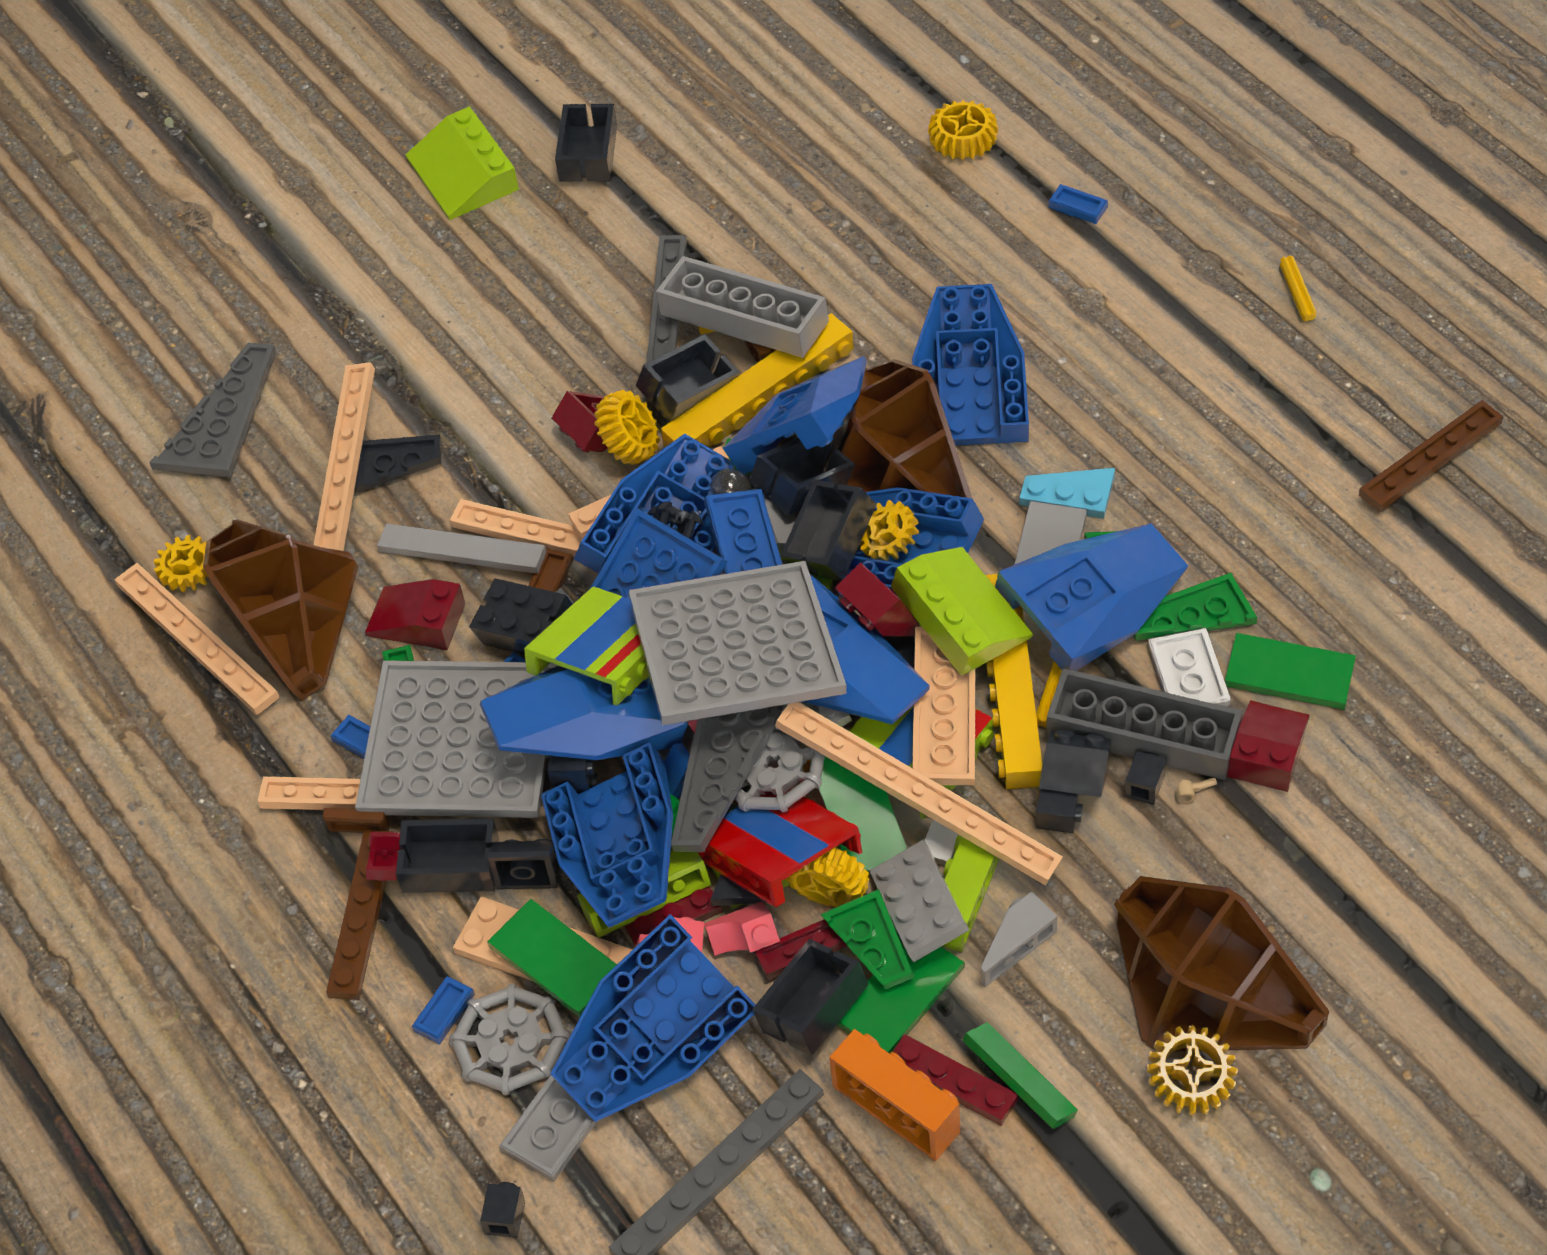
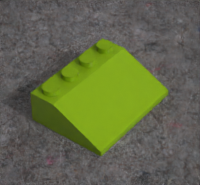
M470 106L446 116L405 154L406 159L449 220L519 190L514 166Z
M963 547L923 554L896 569L891 588L961 676L1033 636L1030 629Z

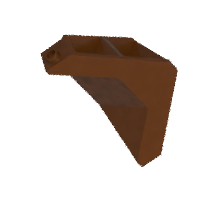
M895 359L865 368L860 395L853 404L854 408L851 411L846 432L838 448L841 453L855 463L847 485L860 487L865 492L904 488L972 498L935 382L928 370Z
M233 520L231 525L206 541L203 568L281 679L301 701L325 686L359 567L350 552L311 545L294 540L291 535L242 520Z
M1140 876L1122 892L1119 899H1116L1114 903L1116 907L1115 922L1141 1041L1155 1051V1042L1157 1040L1164 1042L1163 1036L1166 1032L1171 1033L1175 1037V1030L1179 1026L1185 1034H1187L1188 1028L1191 1025L1195 1026L1196 1034H1200L1201 1030L1206 1027L1208 1029L1206 1037L1211 1039L1213 1035L1219 1034L1220 1039L1217 1044L1220 1046L1228 1043L1229 1050L1307 1049L1326 1027L1329 1015L1328 1008L1248 902L1230 888ZM1186 1048L1179 1049L1175 1052L1186 1051Z

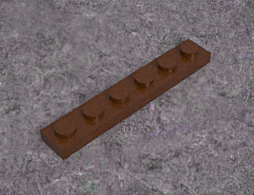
M1481 400L1359 489V496L1380 513L1502 424L1503 415Z
M364 829L326 991L329 998L360 1000L386 881L366 880V866L370 852L369 835L371 832L394 831Z

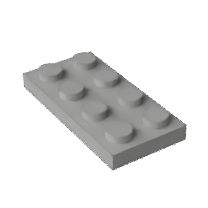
M924 839L870 870L906 951L913 962L969 931Z

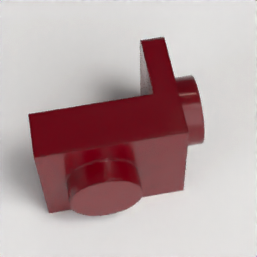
M370 833V852L366 866V880L398 881L396 869L398 850H401L399 846L400 833Z

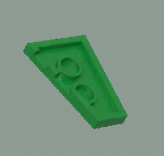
M879 889L820 914L885 990L915 977Z

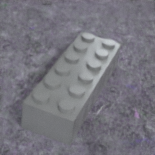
M682 256L656 290L660 313L663 316L802 358L829 322L825 297Z

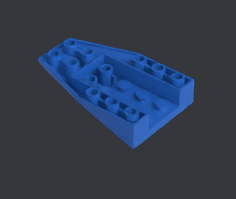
M978 284L936 287L912 357V365L927 369L934 380L955 445L1029 442L1024 351L993 285Z
M864 356L776 394L723 447L739 473L743 475L752 471L758 455L776 448L781 440L795 433L806 449L817 445L824 447L833 440L835 431L843 425L845 416L853 410V404L860 395L867 363Z
M683 434L620 480L582 539L574 560L599 574L636 508L648 513L650 509L663 502H672L674 507L690 513L693 510L700 515L703 525L696 523L690 540L713 553L716 544L704 500L707 495L729 493L733 462L692 437ZM674 524L673 527H670V528H672V529H674L675 531H677L678 526H675V524Z
M904 488L866 492L876 504L880 503L883 507L886 506L888 500H891L894 504L900 501L905 507L908 506L914 513L913 516L919 522L915 525L919 530V534L912 535L911 538L915 541V544H908L906 546L908 550L906 554L900 551L897 560L892 556H889L888 561H883L880 558L878 560L872 559L860 549L861 546L859 545L846 576L861 562L897 596L891 588L897 567L923 554L963 547L968 553L982 526L984 518L972 498Z
M1151 523L1066 543L1000 570L995 588L1013 610L1022 606L1052 642L1049 655L1060 669L1077 671L1136 634L1187 570L1188 564Z
M810 575L846 682V694L802 702L893 724L930 690V685L875 628L870 632L858 620L860 616L856 612L850 613L838 601L839 598Z
M562 666L551 668L537 676L480 700V707L497 747L502 751L590 760L623 756L649 742L656 751L671 749L673 744L682 743L688 724L686 721L662 725L650 676L643 680L617 706L613 704L611 684Z
M650 742L623 755L627 769L626 772L578 794L570 783L566 782L541 794L560 867L609 928L651 909L667 899L673 810L665 761Z
M671 914L599 981L550 1073L594 1122L690 1077L754 1015L752 1009L756 1004L738 985L734 987L690 941L693 937Z

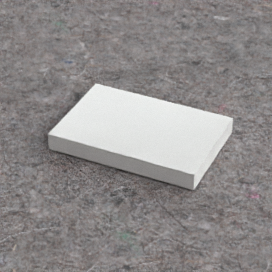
M1206 628L1148 639V648L1163 692L1226 707L1231 705V699Z

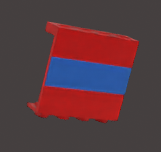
M765 792L766 795L759 796L777 798V795H773L772 792ZM803 796L788 807V811L783 813L781 810L750 809L745 812L740 810L738 806L725 814L705 851L697 853L704 861V864L772 906L778 907L786 902L782 880L839 844L859 855L863 851L860 841L861 834L854 823L846 821L834 812Z

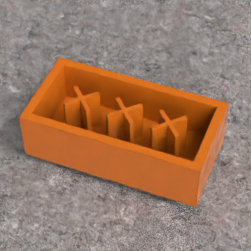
M854 1029L829 1057L832 1085L836 1090L933 1160L937 1161L960 1134V1106L955 1095L946 1089L940 1090L934 1086L930 1078L923 1072L918 1070L915 1072L906 1066L905 1061L894 1052L889 1054L880 1047L877 1040L871 1035H863Z

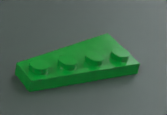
M1230 572L1167 595L1133 637L1136 641L1204 628L1209 631L1257 624L1258 617Z

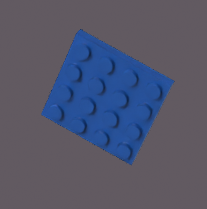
M636 508L591 588L594 586L629 599V590L720 575L728 561Z

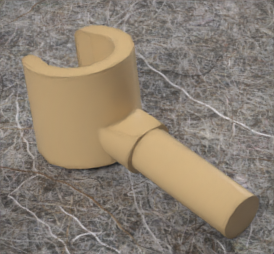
M1211 778L1198 783L1182 780L1176 790L1178 802L1180 804H1187L1194 801V792L1217 785L1216 779Z

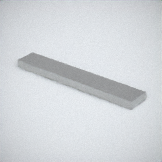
M386 524L377 544L379 552L538 574L547 552L545 545L393 524Z

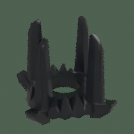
M663 502L660 505H656L647 513L665 525L670 523V527H673L675 524V526H678L677 532L689 539L692 536L696 523L703 525V520L698 513L693 510L691 513L672 506V502Z

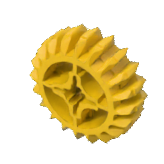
M964 99L959 103L953 100L951 105L943 103L942 109H936L929 121L928 134L931 145L934 146L936 152H941L943 157L950 155L952 160L956 157L961 158L962 161L966 157H970L973 160L975 155L983 157L984 152L990 151L992 145H995L997 140L998 125L995 114H992L991 108H985L983 103L976 105L974 100L970 103L965 102Z
M620 390L606 395L596 405L597 411L594 415L597 421L594 424L599 428L597 434L602 437V444H606L608 447V453H614L616 460L621 459L623 464H639L650 459L654 452L658 450L660 438L657 434L660 430L656 427L657 420L653 419L652 411L648 410L646 402H641L639 395L634 396L631 391Z
M835 847L787 877L786 880L790 883L789 886L792 889L797 890L798 895H804L808 901L813 900L818 904L828 907H839L866 894L869 872L864 869L865 865L857 862L855 856H849L847 851H841Z
M1193 1025L1189 1026L1187 1034L1184 1033L1180 1026L1175 1030V1037L1169 1032L1164 1033V1042L1157 1040L1154 1044L1156 1051L1149 1053L1148 1059L1153 1063L1148 1064L1146 1068L1148 1073L1153 1074L1149 1078V1085L1159 1086L1155 1090L1154 1095L1156 1097L1167 1096L1164 1101L1165 1107L1175 1102L1177 1103V1113H1181L1183 1107L1186 1106L1191 1116L1195 1114L1198 1106L1203 1114H1207L1209 1104L1218 1109L1221 1105L1220 1099L1228 1100L1230 1096L1228 1089H1234L1236 1081L1231 1077L1236 1076L1238 1072L1236 1067L1230 1066L1235 1062V1055H1224L1229 1050L1228 1043L1219 1046L1217 1044L1220 1039L1219 1034L1213 1035L1210 1039L1206 1037L1208 1034L1206 1027L1201 1030L1200 1034H1196V1029ZM1186 1048L1185 1058L1174 1060L1173 1063H1165L1166 1059L1173 1052ZM1199 1050L1208 1054L1213 1061L1204 1060L1199 1055ZM1191 1059L1192 1066L1196 1067L1194 1071L1198 1070L1193 1082L1192 1075L1188 1073L1189 1070L1186 1071ZM1168 1076L1171 1079L1181 1081L1185 1086V1091L1176 1087ZM1211 1077L1218 1078V1082L1212 1088L1197 1093L1199 1082L1210 1081Z

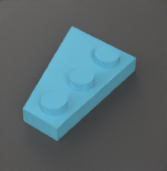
M1115 468L1025 476L1019 505L1029 506L1030 501L1087 509V516L1104 519L1115 477Z

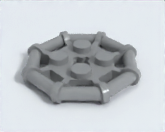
M777 732L772 733L745 779L751 789L749 792H744L740 788L734 798L739 804V809L745 812L750 809L781 810L782 813L788 811V807L814 788L819 789L822 784L821 774L825 756L810 747L801 749L796 743L797 739L788 734L787 736H782V734ZM812 759L810 771L804 773L802 770L803 764L805 765L806 761ZM778 760L779 766L777 768L769 767L766 769L770 762ZM799 782H801L799 785H797L795 788H793L791 791H789L787 794H785V792H787L789 789H791V788L794 787L796 784H798ZM765 792H772L773 795H777V798L759 796L766 795Z
M508 984L507 988L476 1000L470 999L455 1032L449 1036V1044L453 1046L462 1069V1078L467 1082L474 1081L502 1091L503 1095H510L511 1091L544 1078L547 1080L570 1036L569 1032L565 1031L555 1007L556 1000L551 996L544 997L518 988L516 984ZM516 1000L534 1006L537 1009L529 1013L522 1007H516ZM508 1001L507 1008L492 1014H488L485 1009ZM545 1016L551 1028V1033H542L538 1022ZM479 1017L482 1021L479 1023L477 1034L468 1035L475 1019ZM507 1035L517 1036L514 1038L513 1045L509 1046L507 1042L501 1043ZM543 1045H550L542 1062L538 1061L537 1052L539 1048L542 1049ZM467 1047L478 1048L481 1058L476 1063H473ZM493 1066L499 1068L500 1072H503V1076L499 1077L484 1070L487 1067L492 1068ZM529 1066L533 1068L512 1077V1073Z

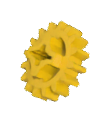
M888 500L885 507L877 503V510L873 512L859 544L861 546L860 549L867 556L877 560L880 558L883 561H888L889 556L897 560L900 551L905 554L908 553L906 546L908 544H915V541L911 538L912 535L919 534V530L915 527L919 522L913 516L914 513L908 506L905 507L900 501L894 504L891 500Z
M187 535L184 541H181L179 537H175L174 544L166 542L165 546L167 549L157 551L159 558L154 559L156 566L154 570L163 586L168 585L171 591L180 587L181 592H185L189 586H191L193 591L196 590L197 583L207 584L205 577H208L203 568L206 542H203L200 536L195 538L194 541L191 540L190 535Z

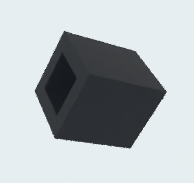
M1136 751L1125 780L1124 797L1154 805L1165 777L1166 759L1154 753Z
M1041 789L1036 812V828L1073 834L1075 822L1081 823L1083 804L1078 803V794Z
M511 1182L488 1183L480 1218L485 1235L518 1238L525 1206V1198L521 1187Z

